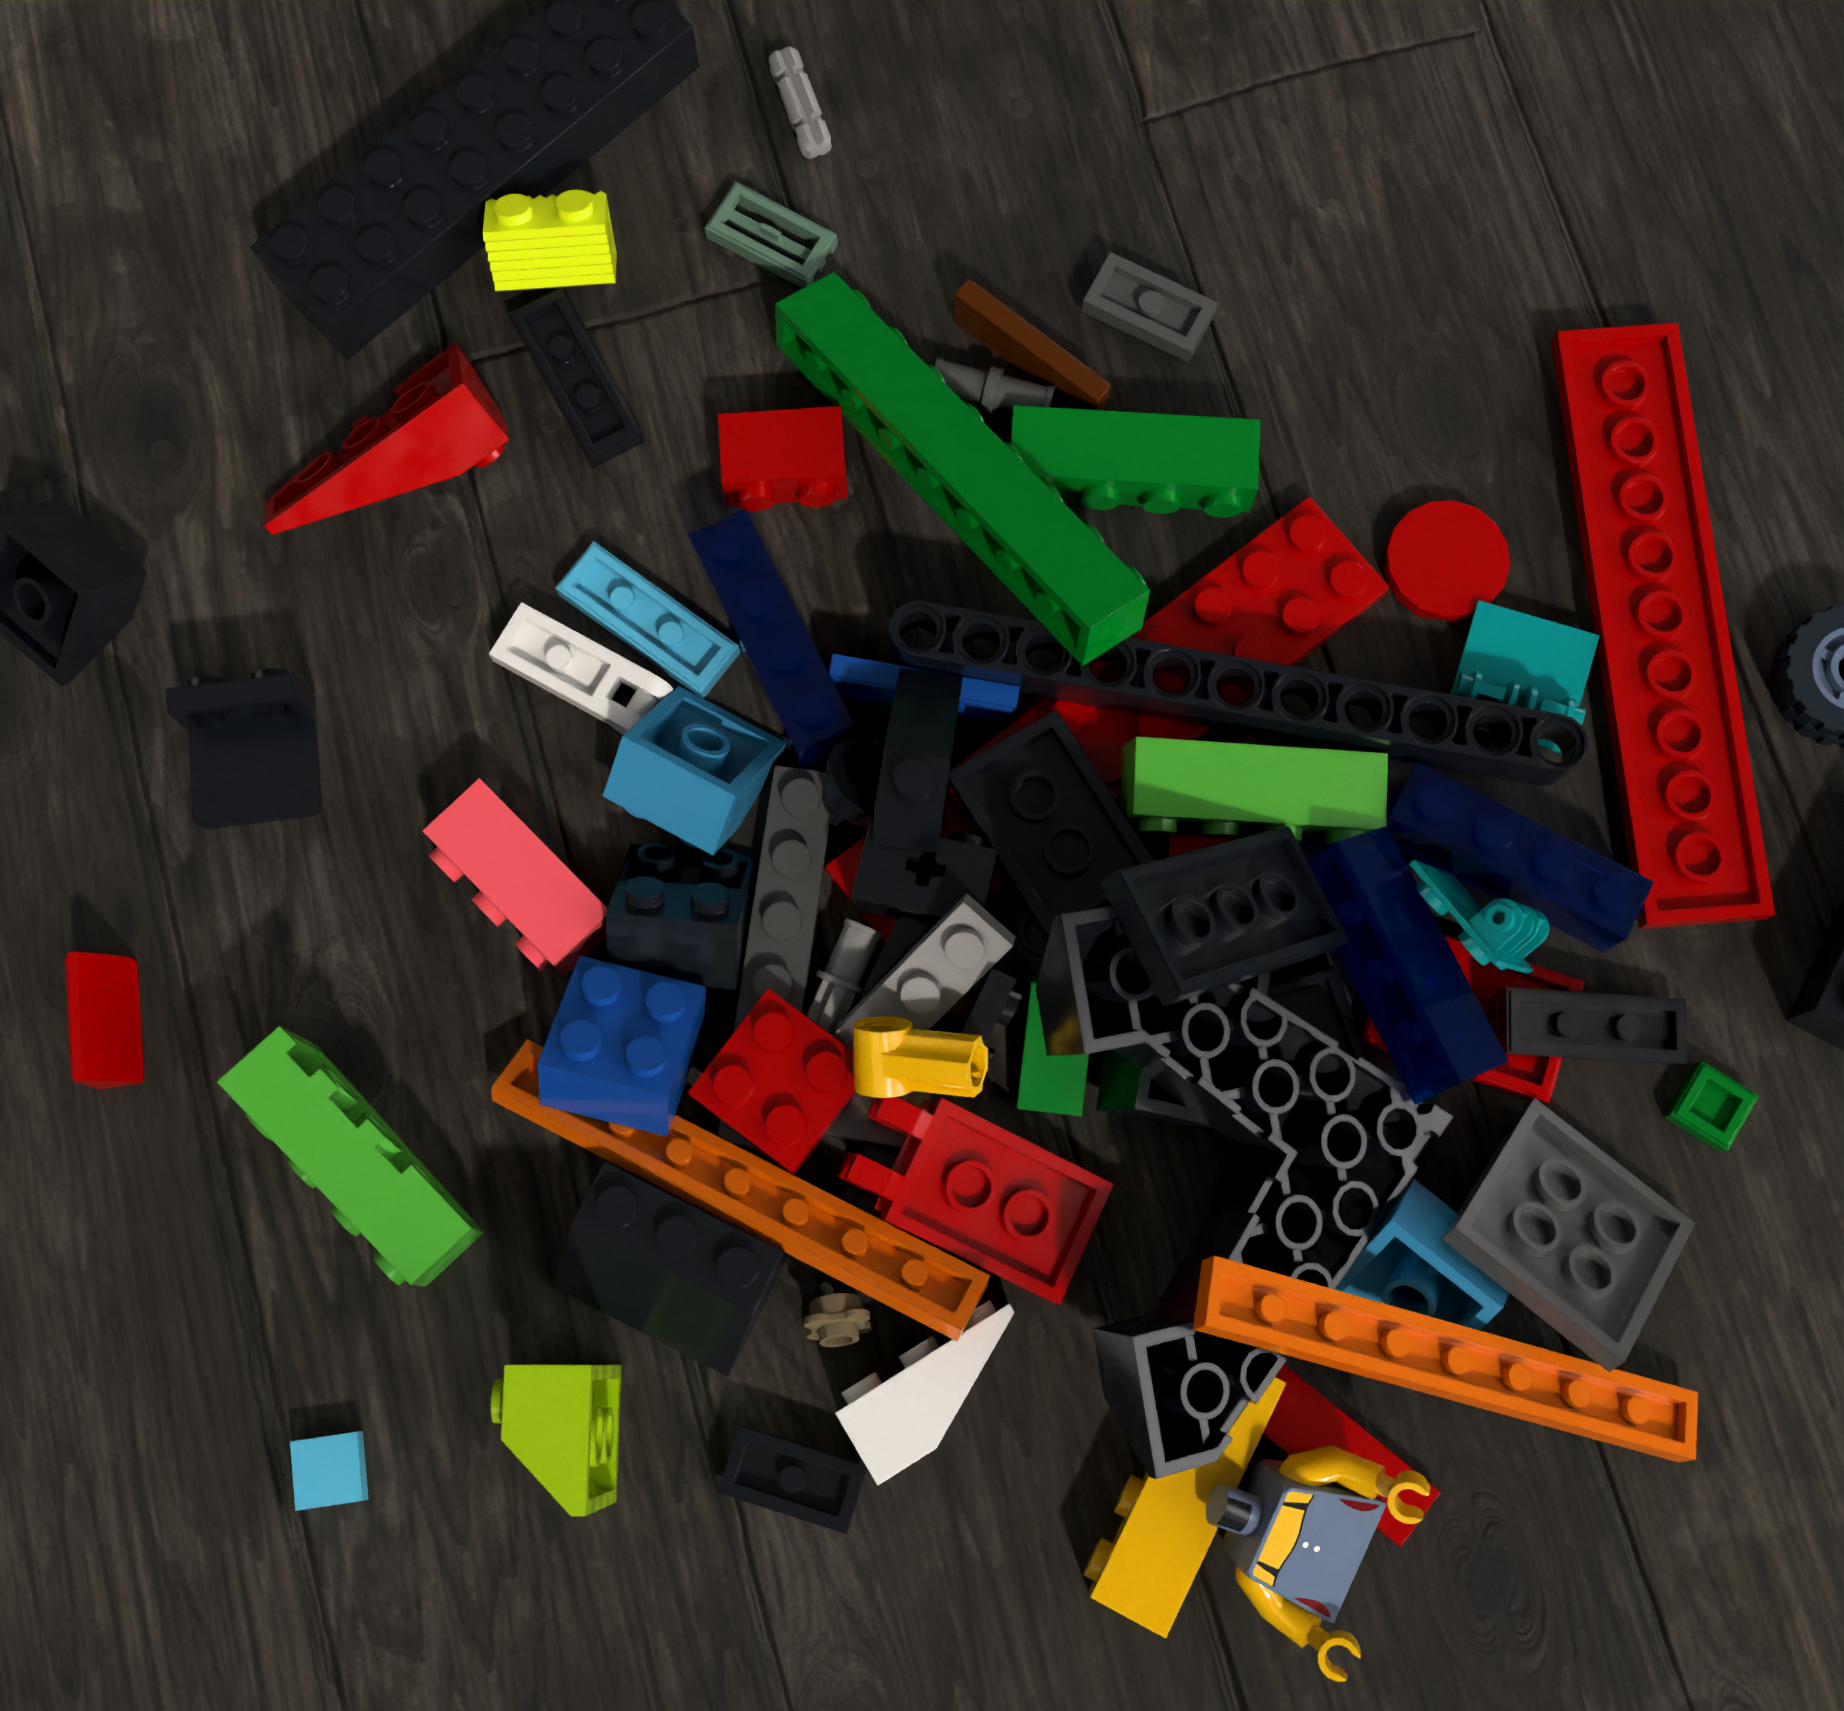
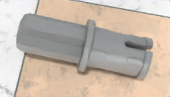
M845 919L843 923V930L825 971H817L816 976L821 978V981L806 1014V1017L833 1037H835L833 1033L837 1024L849 1013L856 995H861L863 991L860 985L878 941L883 936L879 931L850 919Z

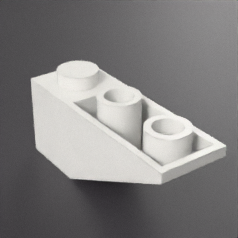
M990 1300L974 1310L958 1342L952 1339L939 1347L935 1338L931 1336L899 1356L905 1367L900 1373L882 1383L877 1373L874 1372L841 1393L848 1405L835 1414L877 1486L938 1447L1015 1313L1010 1304L996 1311Z

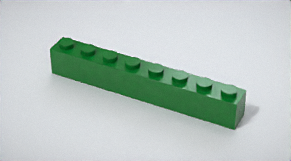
M833 272L775 303L776 346L833 406H841L842 415L1082 666L1142 629L1150 589L1147 587L1142 575L1133 566L1125 565L1105 545L1097 529L1089 523H1083L1064 504L1057 489L1052 484L1043 482L1023 462L1018 450L1009 442H1003L984 423L979 411L972 404L964 403L946 385L943 376L936 367L931 364L926 365L908 346L902 333L893 326L889 327L871 309L869 302L860 291L852 290Z

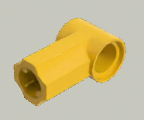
M895 1016L862 1018L853 1024L854 1090L862 1096L875 1098L898 1097L912 1091L974 1098L982 1091L985 1074L988 1071V1047H985L983 1044L982 1035L913 1029L911 1020Z

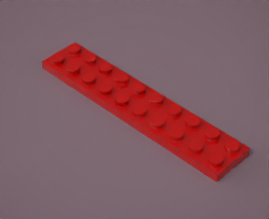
M1678 323L1557 331L1551 341L1594 632L1600 635L1597 652L1639 929L1766 920L1775 915Z
M1309 496L1145 621L1142 629L1129 637L1294 667L1383 598L1390 587ZM1099 661L1089 667L1092 675L1103 682H1113L1123 676L1120 669L1109 661ZM1161 672L1153 677L1155 685L1163 692L1178 693L1185 689L1182 679L1171 672ZM1223 683L1216 687L1220 698L1226 703L1241 705L1247 702L1244 690L1236 684ZM1045 698L954 768L1057 710L1114 800L1117 801L1120 798L1123 745L1135 737L1198 741L1214 728ZM948 784L940 837L948 839L950 832H964L982 838ZM866 835L825 866L826 873L851 904L852 890ZM997 860L988 901L1008 881ZM924 862L920 872H915L917 884L920 886H928L930 879L937 876L935 864ZM857 911L870 928L883 934L880 941L885 945L897 919Z

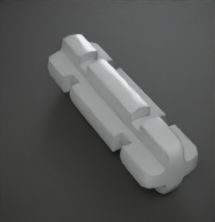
M787 46L782 50H775L768 59L770 63L769 69L775 84L780 89L779 95L791 127L797 134L796 140L801 153L808 159H813L818 155H825L832 147L831 135L826 122L820 116L822 112L808 75L802 69L804 65L797 49L791 46Z

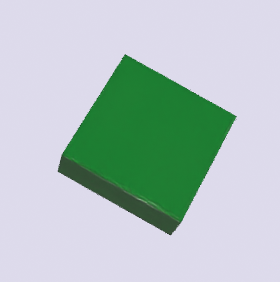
M1699 1061L1692 1066L1663 1118L1719 1153L1728 1151L1759 1095L1707 1063Z

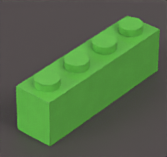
M1135 737L1122 746L1120 809L1129 823H1138V833L1147 835L1177 834L1178 825L1201 827V836L1236 839L1240 837V829L1266 832L1289 826L1297 842L1302 841V833L1324 834L1325 844L1330 846H1363L1364 837L1386 830L1388 753Z

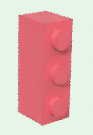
M480 778L423 830L437 846L428 856L454 883L464 874L480 890L471 900L497 927L508 919L523 934L515 945L541 972L551 963L565 977L576 966L579 955L586 957L606 938V912L608 908Z

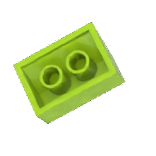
M504 1365V1379H496L494 1381L491 1395V1418L493 1423L502 1424V1442L570 1516H588L616 1503L621 1365Z

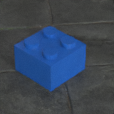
M579 955L537 1063L540 1105L668 1137L704 1030L706 987Z

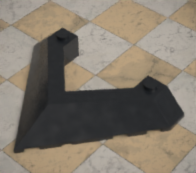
M1112 906L1055 915L1036 984L1047 1056L1085 1055L1114 1049L1244 1152L1154 1311L1147 1315L1093 1328L1104 1398L1148 1476L1158 1479L1217 1462L1233 1439L1227 1433L1249 1402L1257 1404L1287 1360L1280 1353L1193 1330L1202 1260L1218 1256L1336 1289L1371 1238L1372 1234L1369 1231L1382 1213H1388L1417 1171L1418 1167L1414 1162L1432 1136H1441L1454 1116L1435 1104H1425L1402 1089L1404 1084L1362 1057H1352L1338 1048L1339 1043L1253 987L1245 988L1239 983H1235L1163 1007Z

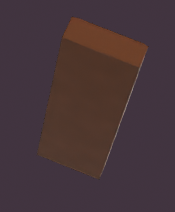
M967 279L954 294V323L1034 383L1056 386L1054 398L1067 408L1107 411L1111 390L1108 381L973 280Z

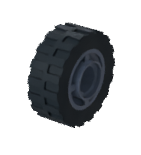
M1843 602L1831 605L1823 612L1819 610L1785 637L1787 640L1778 647L1774 655L1777 659L1770 671V680H1773L1774 689L1771 691L1774 702L1778 701L1782 709L1780 714L1786 722L1790 721L1798 728L1796 732L1805 738L1810 736L1818 740V744L1828 747L1833 744L1841 745V748H1844V681L1839 674L1838 666L1839 664H1844Z

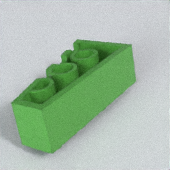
M278 1026L217 1081L245 1111L246 1117L254 1127L267 1139L273 1141L289 1157L287 1162L293 1171L311 1188L317 1187L333 1203L329 1209L339 1223L355 1237L361 1233L378 1250L373 1256L375 1263L397 1285L400 1286L406 1280L410 1285L426 1287L485 1232L316 1044Z

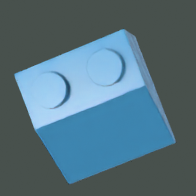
M678 686L622 736L603 797L620 805L629 814L637 818L646 819L676 835L685 844L714 855L741 826L781 757L786 742Z
M1415 1179L1402 1191L1388 1213H1385L1371 1233V1238L1335 1289L1476 1330H1481L1504 1307L1509 1295L1508 1291L1442 1240L1457 1213Z

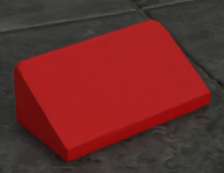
M78 951L68 952L67 957H65L71 1079L76 1083L95 1089L134 1085L143 1082L145 1075L137 961L127 956Z

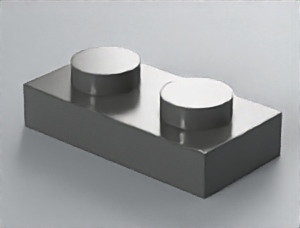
M1110 252L1083 300L1082 312L1189 363L1215 315L1218 302Z

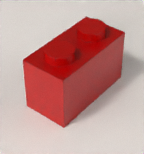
M841 406L718 414L721 481L727 507L738 506V508L744 511L758 512L768 510L776 503L799 502L803 506L816 508L831 505L835 502V499H848Z

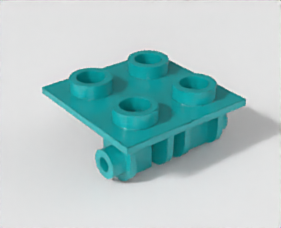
M1478 600L1450 694L1563 714L1574 718L1582 725L1586 709L1580 707V703L1600 635ZM1475 728L1481 731L1492 733L1490 730H1487L1485 728ZM1538 739L1539 748L1562 754L1554 742L1547 739Z
M1416 860L1409 864L1423 880L1416 886L1420 895L1440 915L1444 916L1448 911L1464 929L1458 935V939L1480 964L1486 966L1491 961L1502 971L1506 968L1526 974L1534 971L1524 958L1543 943L1549 934V921L1541 911L1505 898L1495 899L1482 909L1453 874Z

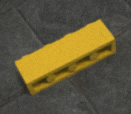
M1275 1377L1257 1404L1250 1402L1247 1404L1227 1433L1233 1439L1217 1462L1158 1479L1149 1477L1147 1472L1143 1479L1131 1474L1114 1509L1115 1513L1124 1517L1114 1540L1111 1543L1102 1537L1100 1538L1083 1574L1093 1580L1088 1591L1090 1598L1163 1638H1167L1218 1527L1209 1524L1206 1519L1208 1497L1217 1484L1223 1483L1235 1488L1238 1487L1286 1382Z

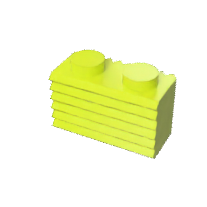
M576 189L565 191L558 197L551 194L547 198L539 195L534 199L522 194H508L502 196L497 201L491 198L485 202L483 241L485 242L496 292L616 284L617 252L607 195L604 192L599 191L594 195L590 192Z

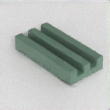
M736 181L705 227L706 237L709 240L802 289L814 283L813 276L817 271L821 272L826 264L825 257L828 253L832 254L838 245L837 234ZM738 204L814 244L815 247L813 250H810L781 235V232L765 223H759L734 209ZM725 223L728 224V225H730V226H732V227H734V228H736V229H738V230H740V231H742V232H744L745 234H747V235H749V236H751V237H753V238H755V239H757V240H759V241L765 243L766 245H768V246H770V247H772V248H774V249H776V250H778V251L784 253L785 255H787V256H789V257H791V258H793V259H795V260H797V261L803 263V265H801V264H799V263H797V262L791 260L790 258H788V257H786V256H784V255H782V254H780V253H778V252L772 250L771 248H769V247H767V246H765V245H763V244H761V243H759V242L753 240L752 238H750V237H748V236H746V235H744V234H742V233H740V232L734 230L733 228H731V227L725 225Z

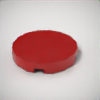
M1455 500L1432 501L1409 511L1393 529L1385 549V580L1396 600L1414 615L1431 620L1433 617L1440 620L1449 619L1447 622H1462L1473 617L1478 600L1491 603L1501 592L1510 568L1508 543L1496 522L1477 507Z

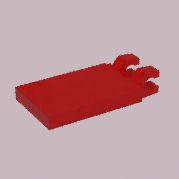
M874 1097L866 1117L906 1135L903 1145L891 1169L858 1153L848 1152L837 1177L877 1195L878 1198L873 1208L882 1212L879 1219L1042 1299L1060 1305L1114 1184L944 1098L935 1097L933 1103L924 1099L920 1108L898 1097Z

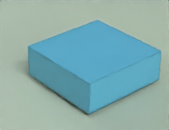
M363 1431L290 1441L295 1511L369 1499Z

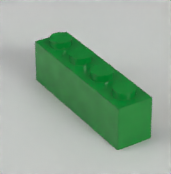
M1013 405L1010 444L1018 450L1023 462L1043 482H1048L1057 489L1064 502H1081L1084 507L1092 510H1110L1117 507V505L1142 506L1144 510L1155 514H1169L1176 512L1179 508L1204 510L1207 515L1220 518L1233 517L1241 512H1250L1258 491L1260 420Z

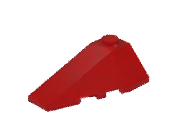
M456 342L394 388L392 391L397 395L398 399L381 417L375 416L370 418L365 414L350 427L353 431L342 444L343 450L338 455L334 456L331 451L319 454L265 502L264 527L271 535L460 476L475 465L476 468L485 467L500 456L505 448V443L509 441L505 418Z

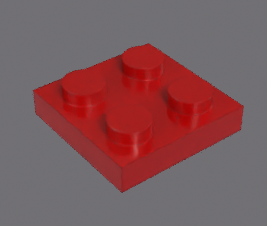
M768 988L691 1087L688 1094L794 1175L856 1094L854 1090L853 1051Z

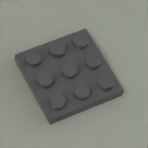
M1534 1097L1520 1110L1445 1232L1442 1240L1605 1370L1611 1372L1623 1364L1628 1357L1695 1222Z

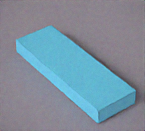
M594 541L555 587L559 596L703 699L741 653L736 643Z

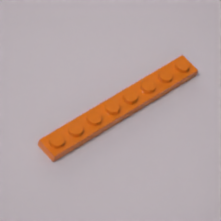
M528 1039L492 1085V1101L957 1342L987 1288L990 1275L677 1115L674 1116L668 1137L540 1105L537 1063L544 1047Z
M1218 1256L1202 1260L1193 1330L1678 1463L1696 1460L1698 1392L1618 1369L1608 1372L1597 1363Z

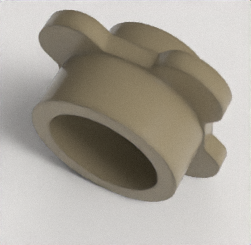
M851 1293L829 1294L812 1300L809 1303L810 1315L803 1319L804 1327L808 1328L806 1329V1338L819 1340V1344L824 1347H843L859 1341V1335L866 1334L872 1330L871 1322L868 1321L870 1320V1312L863 1309L862 1298Z

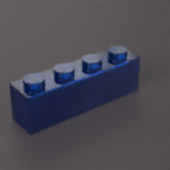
M740 510L689 534L688 537L696 563L799 768L807 770L826 761L828 753L832 748L855 731V724L746 510Z
M1419 762L1414 765L1401 781L1387 809L1386 830L1374 834L1498 899H1509L1541 911L1547 917L1549 925L1603 953L1627 939L1654 881Z
M1382 827L1339 840L1309 859L1308 863L1349 939L1347 943L1336 950L1414 1104L1417 1105L1509 1062L1432 911L1416 888L1418 884L1388 827Z

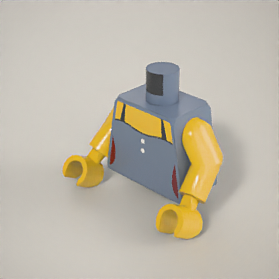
M1328 1445L1289 1455L1284 1461L1261 1460L1255 1465L1244 1491L1223 1483L1217 1484L1212 1489L1207 1500L1206 1519L1209 1524L1227 1530L1223 1538V1549L1236 1563L1235 1579L1260 1616L1301 1648L1307 1644L1311 1645L1318 1651V1664L1327 1678L1343 1682L1347 1680L1348 1675L1340 1666L1333 1664L1328 1659L1327 1650L1332 1646L1342 1645L1348 1648L1353 1655L1361 1658V1649L1357 1639L1351 1633L1344 1630H1334L1329 1633L1320 1627L1322 1619L1331 1623L1335 1622L1386 1505H1388L1390 1513L1398 1521L1405 1524L1419 1523L1423 1519L1424 1512L1416 1506L1407 1505L1402 1502L1398 1493L1404 1489H1411L1419 1494L1429 1496L1430 1485L1426 1478L1418 1472L1405 1471L1393 1478L1385 1474V1466L1339 1447ZM1379 1495L1388 1498L1387 1503Z

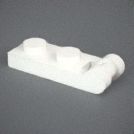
M522 602L489 652L493 662L609 724L623 735L673 691L672 686L657 675ZM622 683L636 691L626 707L612 700Z

